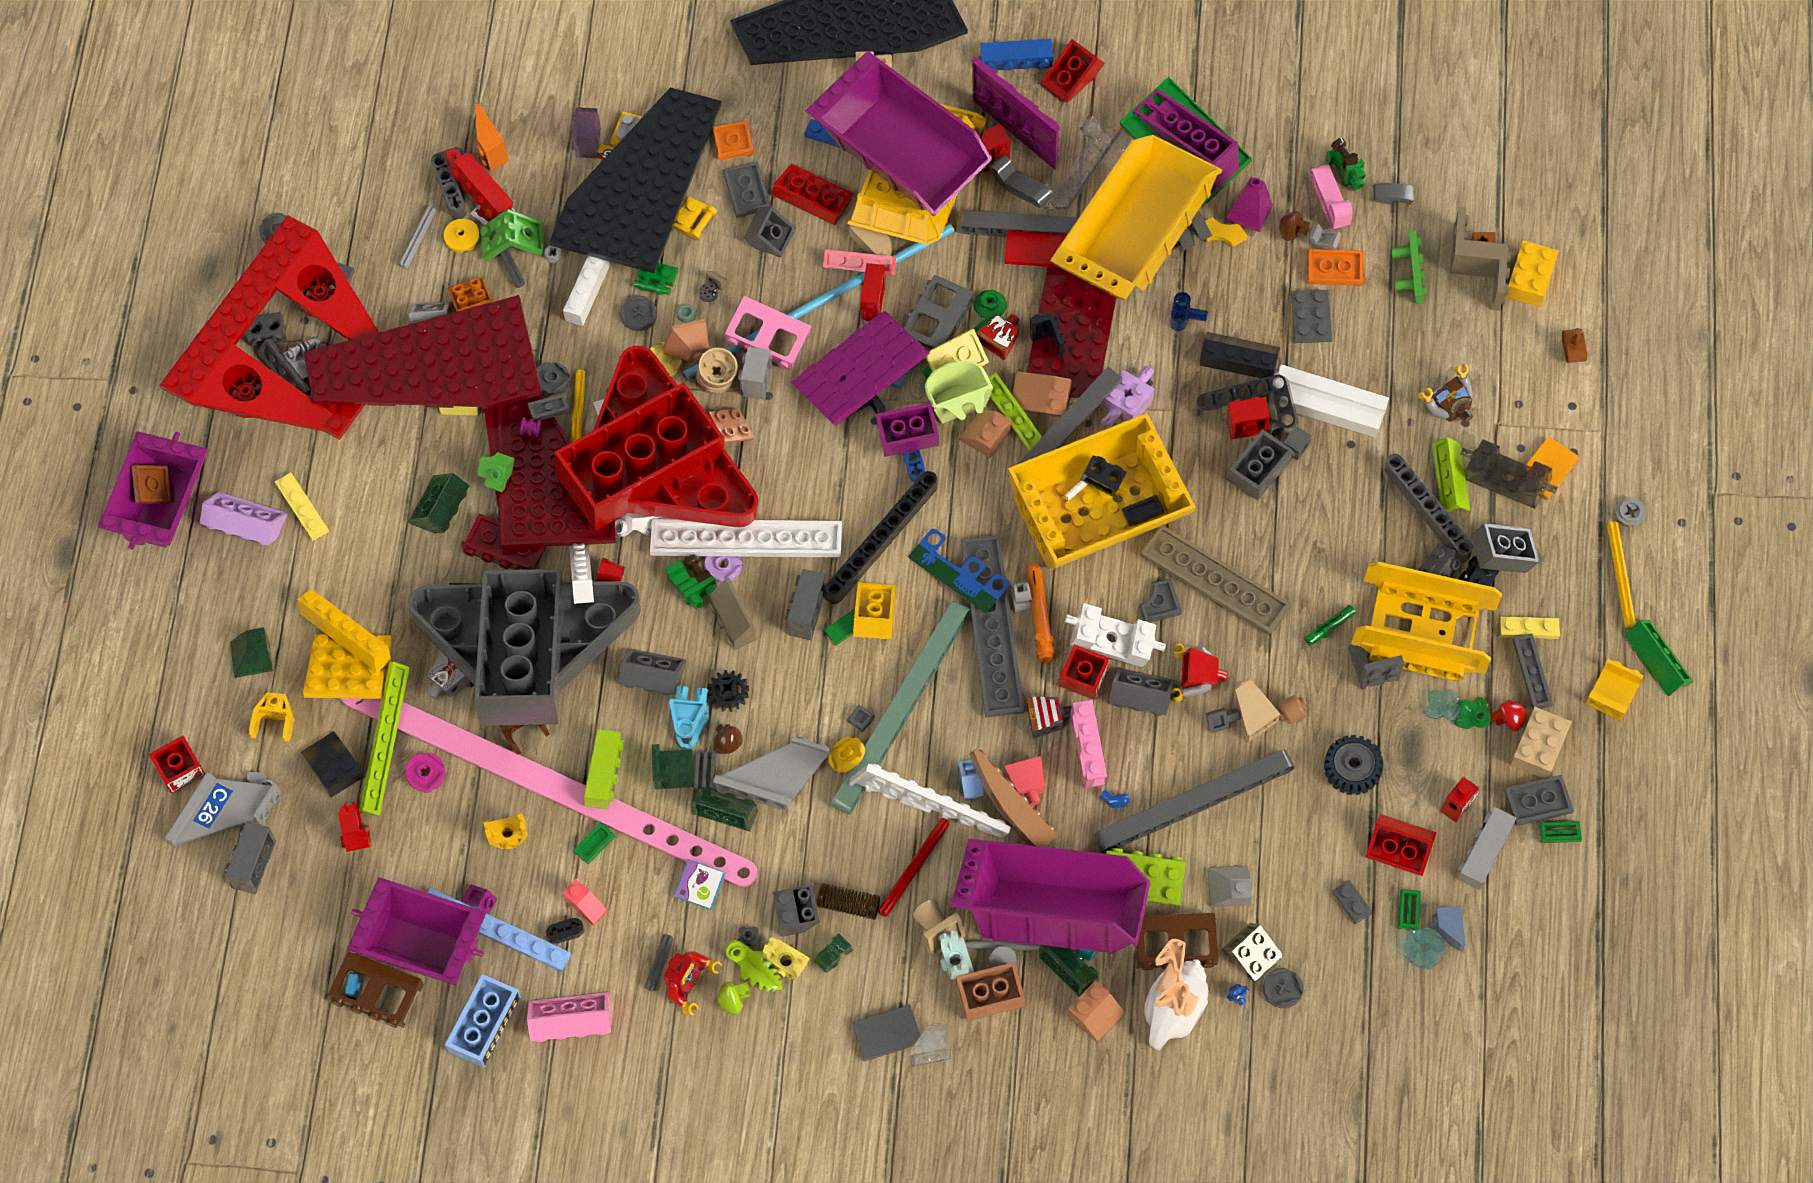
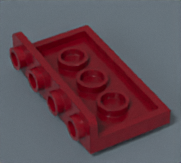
M480 513L466 541L461 543L462 551L467 556L479 557L486 563H496L506 570H536L546 549L544 546L501 549L500 521Z

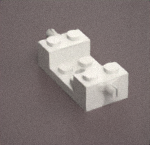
M1085 603L1077 610L1076 617L1068 614L1065 617V623L1074 625L1070 642L1072 647L1075 644L1106 657L1143 667L1150 660L1153 648L1163 652L1165 650V643L1155 641L1156 624L1139 619L1134 625L1103 616L1101 615L1102 608ZM1112 634L1115 637V642H1110L1106 635Z

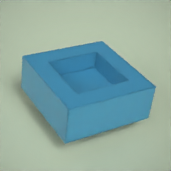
M349 974L345 993L348 998L357 1000L358 994L362 991V982L358 975Z

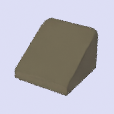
M706 271L707 282L714 284L717 289L722 291L729 280L714 271Z

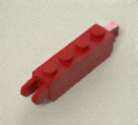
M455 148L445 153L444 157L450 164L449 172L452 177L470 194L474 202L484 210L488 218L493 220L505 210L512 209L513 201L472 154L466 153L462 155Z

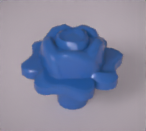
M1236 984L1229 988L1227 999L1229 1001H1238L1239 1005H1243L1247 1002L1245 995L1249 988Z

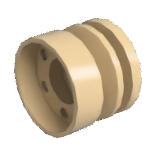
M718 347L703 353L696 371L697 382L701 388L714 394L723 393L728 390L737 374L738 365L736 358L728 350ZM717 371H718V372H719V375L716 374V375L714 376V375H713V372H717Z

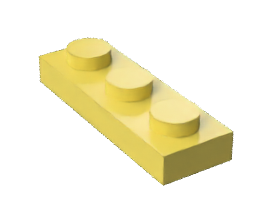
M1501 617L1500 637L1514 638L1533 634L1534 638L1559 639V618Z

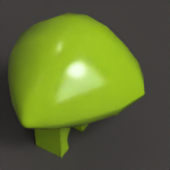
M725 982L721 986L717 998L720 1008L732 1015H738L743 1008V1003L740 999L751 996L747 982L736 986L734 983Z

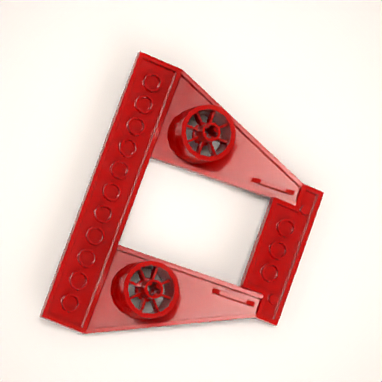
M287 215L159 386L161 389L194 406L229 412L242 418L254 417L323 431L340 440L366 404H315L312 398L236 346L276 291L282 293L303 308L304 312L309 316L319 319L348 341L379 332L319 232ZM331 285L335 287L333 289H328ZM257 384H260L262 386L261 388L255 389Z

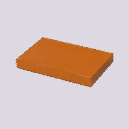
M1308 249L1307 284L1363 286V251Z

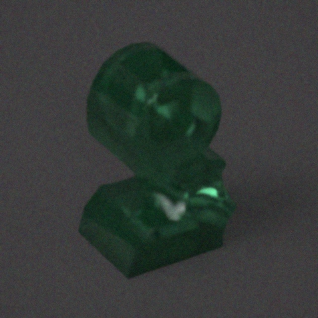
M838 933L833 937L832 942L827 944L825 949L818 953L814 962L827 973L838 965L842 954L848 955L853 951L852 946Z

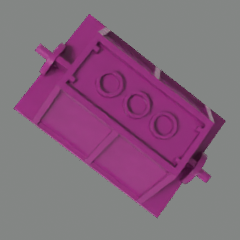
M137 431L102 514L98 528L123 534V537L130 542L128 546L130 550L134 549L135 544L145 545V543L164 548L170 546L208 453V448L179 442V432H175L171 440ZM131 466H167L172 503H136Z
M378 877L363 912L353 909L351 912L352 915L360 917V920L347 950L455 986L465 963H470L474 955L480 957L484 955V951L477 949L478 940L476 937L486 912Z

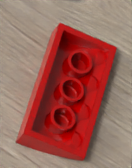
M792 163L777 179L772 188L773 196L833 225L840 219L854 193Z
M1007 230L1004 264L1060 268L1050 260L1068 234Z

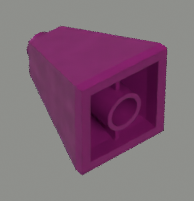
M1250 177L1237 195L1226 216V220L1260 232L1273 207L1265 182L1259 178Z

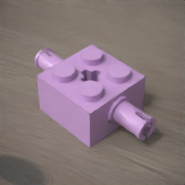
M1144 366L1137 377L1125 370L1120 373L1123 380L1102 402L1101 407L1109 411L1105 418L1102 419L1104 426L1108 424L1107 428H1111L1118 418L1126 422L1141 416L1154 399V388L1146 384L1154 374L1151 368L1147 370L1149 367Z

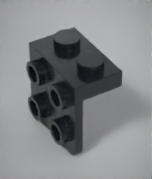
M1051 312L1034 315L1030 318L1029 336L1031 341L1049 336L1058 359H1063L1066 341L1063 333H1059L1057 318H1053Z

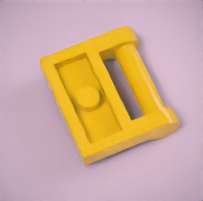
M689 196L679 211L673 229L698 240L711 217L716 215L717 209ZM702 212H704L705 215L702 217L696 228L691 229L697 221V219L702 214Z

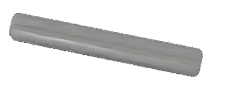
M430 205L426 207L399 261L400 267L405 269L409 267L436 213L435 207Z

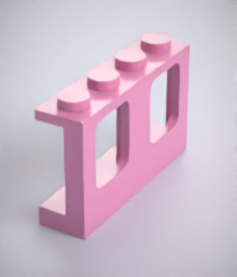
M744 296L725 332V340L732 346L744 348L746 352L748 347L768 349L771 352V360L777 363L782 369L788 368L792 370L806 338L808 339L811 333V326ZM744 314H749L763 321V325L754 341H749L735 334V330ZM778 329H782L797 337L788 356L780 355L768 348Z
M1093 701L1073 703L1070 715L1084 787L1086 789L1104 786V778L1107 777Z

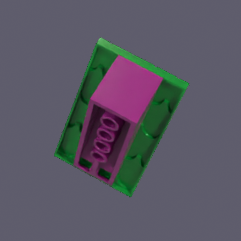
M1169 76L1120 120V126L1134 140L1154 135L1222 169V173L1218 174L1214 181L1210 197L1206 198L1202 204L1203 207L1252 162V157L1238 145V142L1233 140Z

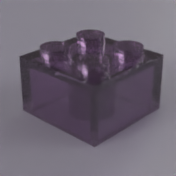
M576 107L575 114H572L571 120L572 125H574L573 130H570L572 150H575L576 157L597 158L601 133L598 109Z

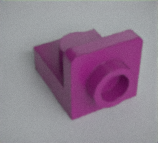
M470 884L461 902L484 911L489 915L497 898L489 890Z

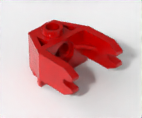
M352 802V805H349V807L345 803L338 813L342 836H340L342 848H346V852L372 846L369 825L363 826L359 811L360 807L355 802Z

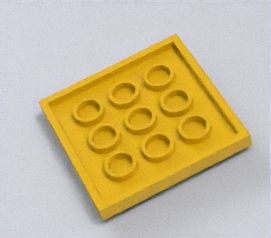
M315 634L303 691L304 698L382 699L388 665L375 672L327 634ZM374 635L389 647L390 652L392 644L391 635Z

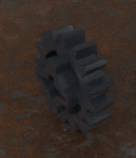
M724 670V675L718 672L717 679L711 678L713 684L707 685L709 689L707 695L710 697V703H714L716 709L721 706L722 712L726 708H729V711L732 712V707L739 710V704L745 705L744 698H749V685H746V678L742 679L741 673L736 676L734 670H732L731 674ZM738 686L741 687V693L737 690ZM716 688L719 691L718 697L715 694Z

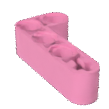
M1326 164L1311 168L1310 177L1331 229L1334 230L1350 225L1353 213L1349 200H1343L1330 166Z

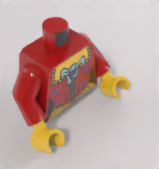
M696 951L685 952L683 955L675 954L674 958L669 960V966L663 976L666 984V995L679 1007L682 1006V1011L685 1015H694L691 1012V1008L698 1010L697 1004L687 1003L686 1001L705 970L704 967L707 966V970L710 972L719 973L714 970L715 964L722 966L720 962L715 960L709 961L707 957Z

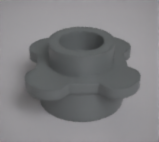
M742 926L739 928L740 938L738 941L747 946H755L758 943L756 937L758 933L757 927L745 928Z

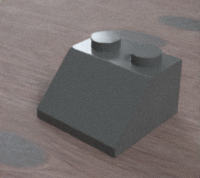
M772 206L764 207L757 210L744 239L757 250L782 257L796 227Z

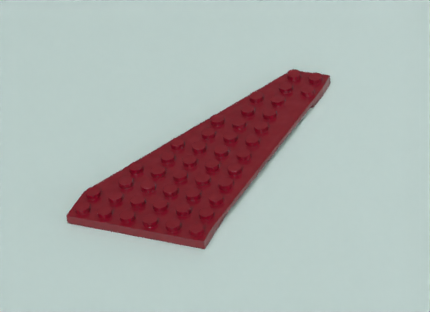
M538 395L494 408L484 409L490 457L498 452L515 458L512 474L507 480L503 492L495 490L501 528V549L569 546L584 543V545L616 543L615 520L595 531L555 474L554 452L570 444L569 439L555 417L541 420L539 437L533 434L528 436L527 433L520 435L523 417L528 421L532 419L528 403L543 399L542 396Z

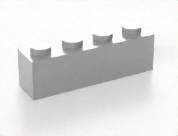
M1496 807L1492 813L1488 811L1483 821L1486 823L1484 829L1479 828L1475 839H1477L1475 846L1470 845L1466 853L1469 856L1467 861H1462L1457 870L1460 872L1458 880L1480 890L1515 824L1516 817Z

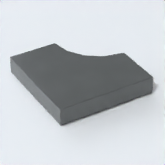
M1171 578L1152 583L1153 592L1151 597L1139 605L1143 620L1149 623L1182 615Z

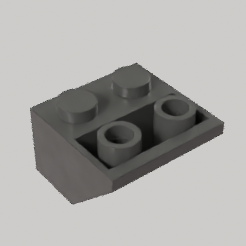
M812 884L773 892L781 937L802 933L820 923Z

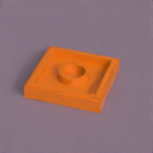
M748 121L712 127L719 160L754 154Z

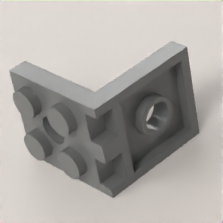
M1348 645L1361 689H1365L1366 686L1382 685L1386 681H1399L1404 664L1402 655L1370 663L1367 659L1370 653L1360 646Z

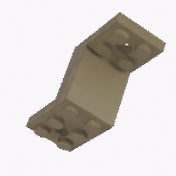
M1458 207L1454 224L1450 273L1495 278L1492 310L1500 311L1501 304H1505L1509 287L1507 279L1510 272L1508 263H1510L1511 252L1508 251V244L1467 240L1466 226H1468L1469 215H1465L1466 208Z

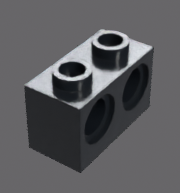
M1093 455L1080 480L1114 497L1127 472L1118 465L1106 462L1103 457ZM1092 467L1098 468L1100 473L1093 472ZM1108 476L1115 477L1117 481H1111Z

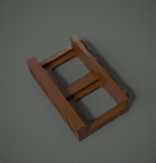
M1215 913L1144 916L1139 943L1136 946L1137 968L1148 971L1162 967V969L1166 970L1168 963L1156 966L1155 961L1157 957H1146L1144 934L1146 932L1164 931L1168 934V942L1171 939L1185 942L1184 933L1189 930H1206L1208 932L1210 953L1206 956H1188L1185 951L1184 962L1199 960L1203 968H1212L1214 965H1217L1218 945Z
M348 951L328 992V996L331 999V1003L338 1007L344 1005L350 1007L349 1009L354 1013L361 1014L363 1012L375 1021L381 1019L386 1021V1024L391 1027L397 1028L400 1026L404 1028V1019L417 991L421 992L424 984L421 978ZM349 971H355L369 977L368 983L360 999L357 1001L339 994V990ZM387 984L406 992L396 1014H389L375 1008L377 1000Z

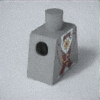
M441 653L427 675L433 683L427 693L434 699L442 691L449 697H453L471 681Z

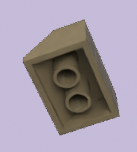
M727 578L709 595L711 602L708 605L712 613L717 614L718 618L716 620L719 627L725 629L727 633L725 638L728 644H733L736 650L756 641L754 624L732 582Z

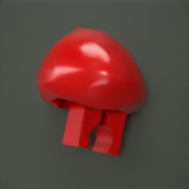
M1505 700L1501 703L1499 710L1491 713L1490 717L1492 722L1496 721L1497 726L1505 723L1507 728L1515 732L1523 727L1527 718V712L1520 703L1513 700Z

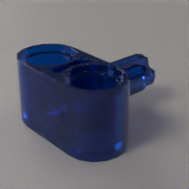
M1179 292L1174 297L1170 326L1175 331L1184 330L1189 319L1207 320L1208 311L1191 308V297L1185 292Z

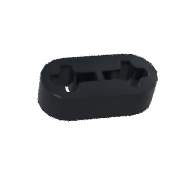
M578 918L567 919L550 925L546 930V936L553 944L562 943L580 937L584 932V926ZM573 924H576L578 927L576 932L571 929ZM553 930L560 932L557 938H554L552 935Z

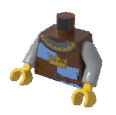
M1462 364V372L1459 366L1455 367L1454 371L1460 375L1459 378L1456 376L1434 392L1430 388H1424L1426 396L1423 392L1418 394L1421 400H1426L1425 404L1433 416L1446 419L1449 422L1457 417L1464 423L1472 419L1473 415L1468 410L1471 408L1473 393L1469 377L1466 375L1468 372L1466 364Z

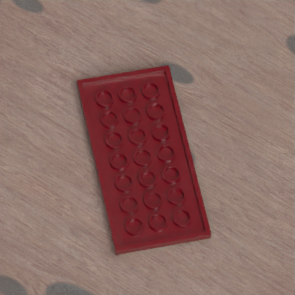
M1047 267L1038 314L1051 312L1053 318H1057L1059 333H1063L1066 344H1064L1065 352L1063 353V359L1059 360L1049 336L1033 341L1027 373L1071 379L1072 385L1069 397L1078 399L1103 372L1117 297L1062 268Z

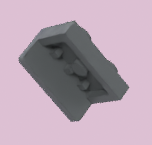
M1437 545L1418 571L1451 578L1460 567L1462 561L1456 550Z

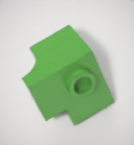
M498 452L492 457L482 456L477 475L486 478L485 487L503 492L507 480L512 474L515 458Z

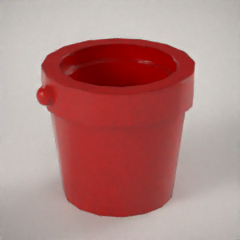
M603 558L599 567L597 582L622 581L625 567Z

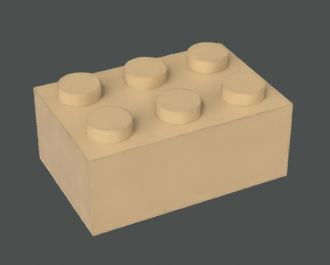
M1534 707L1511 766L1543 779L1549 778L1572 721Z

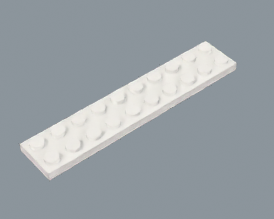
M652 519L650 555L841 557L842 521L754 520L745 527H729L676 519Z

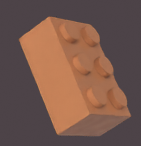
M1015 962L956 976V985L966 1022L1025 1007V996Z

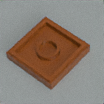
M131 466L136 503H172L167 466Z

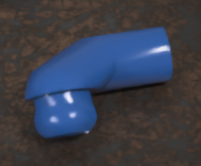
M1104 790L1099 796L1112 808L1124 807L1130 802V797L1127 794L1113 796L1107 790Z

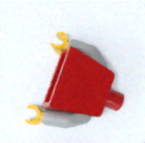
M1180 643L1175 646L1176 650H1181L1180 652L1175 651L1174 656L1178 659L1182 658L1181 688H1184V690L1181 691L1178 688L1172 690V694H1180L1178 697L1172 698L1174 702H1180L1183 696L1188 698L1206 693L1218 681L1225 682L1227 671L1218 669L1219 659L1212 656L1203 646H1187L1184 648Z

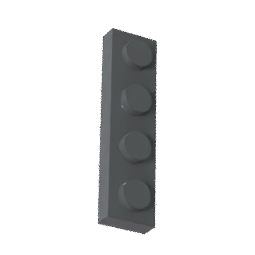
M265 339L257 352L271 371L308 396L311 392L310 387L285 359L271 339Z
M1533 634L1514 637L1513 643L1532 709L1534 710V707L1539 709L1552 707L1553 702Z

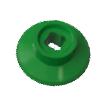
M994 290L980 293L974 301V309L982 318L991 317L993 319L997 315L1001 316L1007 308L1005 297Z

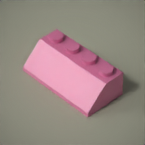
M609 992L529 1001L527 1023L530 1041L562 1040L567 1037H585L592 1034L604 1035L611 1032Z

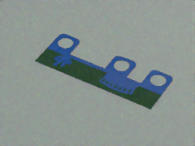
M931 529L908 558L987 613L1010 585L1009 580L1000 574H995L983 586L975 579L983 571L985 564L978 558L971 556L959 569L936 552L946 537L938 530ZM932 534L940 536V541L936 545H931L928 542V538ZM973 561L979 563V570L975 573H971L967 569L968 564ZM1002 579L1004 587L1001 590L993 589L992 583L994 580Z

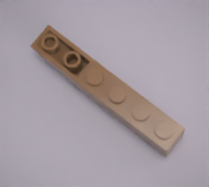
M976 748L969 754L976 772L989 797L1007 823L1027 845L1046 847L1057 836L1054 827L1050 823L1044 822L1041 818V813L1036 808L1032 809L1028 804V799L1014 789V784L1001 775V770L987 760L988 756L982 750Z

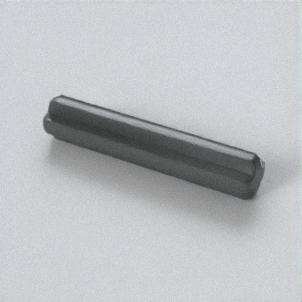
M507 248L499 255L515 286L520 288L525 285V282Z
M664 934L662 936L645 984V989L649 991H655L673 942L671 935Z

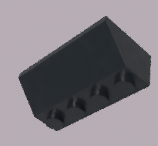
M1207 332L1199 366L1261 379L1274 375L1280 347Z

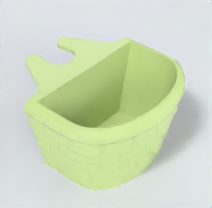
M957 361L945 364L932 372L925 383L926 395L941 424L956 418L964 420L966 414L974 411L981 414L983 408L988 404L993 390V386L983 367L972 361Z

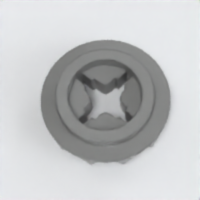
M1625 498L1617 504L1615 513L1622 525L1626 524L1629 527L1633 525L1638 526L1646 517V508L1637 499ZM1628 509H1629L1631 512L1634 511L1633 517H1632L1630 514H1629V515L1626 514L1627 511H1628Z

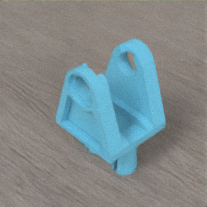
M677 686L675 699H670L669 701L677 742L682 749L688 750L696 745L709 720L706 702L708 690L702 688V694L701 688H696L695 701L687 700L689 688L683 686V690H681V686ZM692 737L689 744H685L681 740L682 738Z

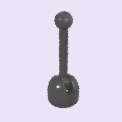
M1270 415L1268 431L1270 435L1276 436L1284 430V427L1280 425L1279 420H1273Z

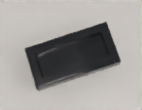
M1154 495L1122 508V513L1128 526L1131 527L1164 514V509L1158 496Z

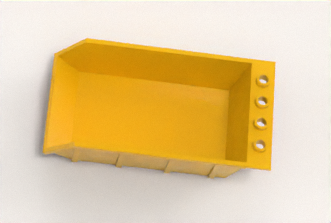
M940 104L973 128L979 137L981 136L987 118L975 112ZM870 169L868 170L863 188L857 195L853 216L848 220L847 224L929 245L940 240L958 193L935 216H932L927 210H920L913 201L900 191H895L888 182Z
M1154 135L1132 140L1050 261L1069 273L1122 300L1127 299L1134 287L1144 291L1148 284L1152 283V278L1166 257L1170 256L1171 250L1187 226L1191 225L1193 217L1206 198L1210 197L1217 175L1222 173V169Z

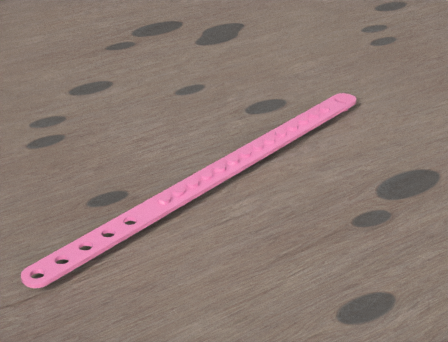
M341 698L346 706L378 720L382 699H364L362 701V699ZM405 702L402 703L397 729L595 821L601 822L682 861L687 862L689 859L725 872L724 880L739 887H748L757 878V867L750 860L614 799L613 803H609L608 810L585 807L586 785ZM646 825H653L655 831L651 835H646L643 832V828ZM669 836H677L679 839L678 843L674 846L668 845L666 840ZM694 846L700 847L702 849L701 855L697 857L690 854L691 848ZM718 857H723L726 860V864L719 868L714 865V860ZM741 868H747L750 871L747 878H740L737 875Z

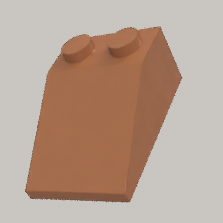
M1017 371L1012 395L1024 411L1061 418L1067 411L1072 380Z

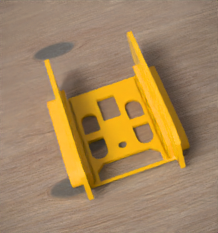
M1375 562L1368 564L1364 581L1375 584L1378 587L1371 626L1356 627L1351 642L1352 645L1360 646L1370 653L1369 659L1372 662L1402 655L1404 661L1402 669L1452 681H1461L1464 674L1486 673L1491 657L1485 652L1473 650L1472 646L1479 610H1497L1502 598L1500 591L1494 587L1387 563ZM1403 603H1411L1423 606L1422 615L1417 616L1405 613L1401 610V605ZM1431 608L1450 613L1451 620L1443 622L1430 619ZM1386 615L1411 620L1410 632L1385 627ZM1462 616L1474 618L1469 648L1452 645L1456 620ZM1444 630L1445 635H1440L1439 631Z

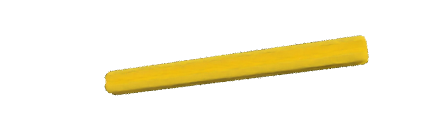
M579 369L576 370L571 443L581 438L586 372Z
M1616 521L1608 522L1607 529L1624 626L1630 628L1636 622L1619 526Z

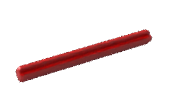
M940 818L879 907V914L887 917L949 827L948 820Z

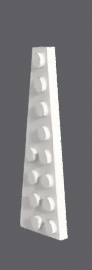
M867 764L850 778L848 784L850 786L854 784L864 786L866 788L865 791L870 793L871 791L881 792L883 797L887 799L899 798L901 803L928 813L931 810L942 813V818L948 819V817L959 819L960 824L965 826L977 825V829L1000 838L1009 834L1011 828L1003 820L990 818L985 812L970 809V806L967 804L956 803L949 796L938 795L933 789L920 787L913 780L902 779L895 772L884 771L877 764Z

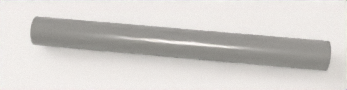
M965 941L967 949L993 950L998 946H1008L1012 950L1042 951V945L1038 944L1034 946L1029 943Z

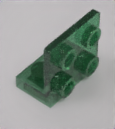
M652 744V776L655 790L694 786L693 752L691 749L661 751L659 744Z

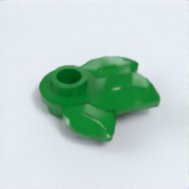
M1478 696L1473 702L1470 700L1457 702V708L1461 715L1454 721L1456 726L1463 729H1470L1474 726L1484 728L1490 723L1491 717L1487 711L1488 704L1485 699Z

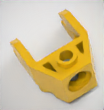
M267 692L253 709L249 735H251V738L256 739L261 718L285 721L283 729L284 742H289L295 722L290 702L286 694Z
M522 812L517 813L516 816L500 820L483 821L489 845L497 848H516L528 836ZM506 832H513L510 837H504Z

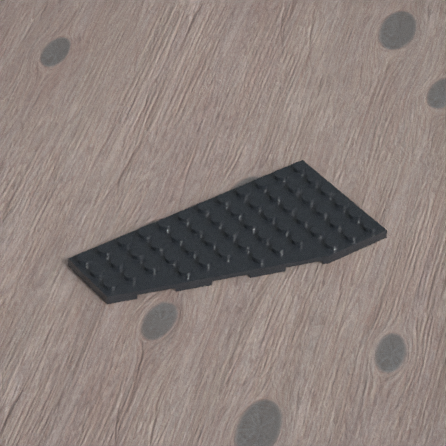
M670 87L567 198L550 238V246L655 274L721 108L722 101Z

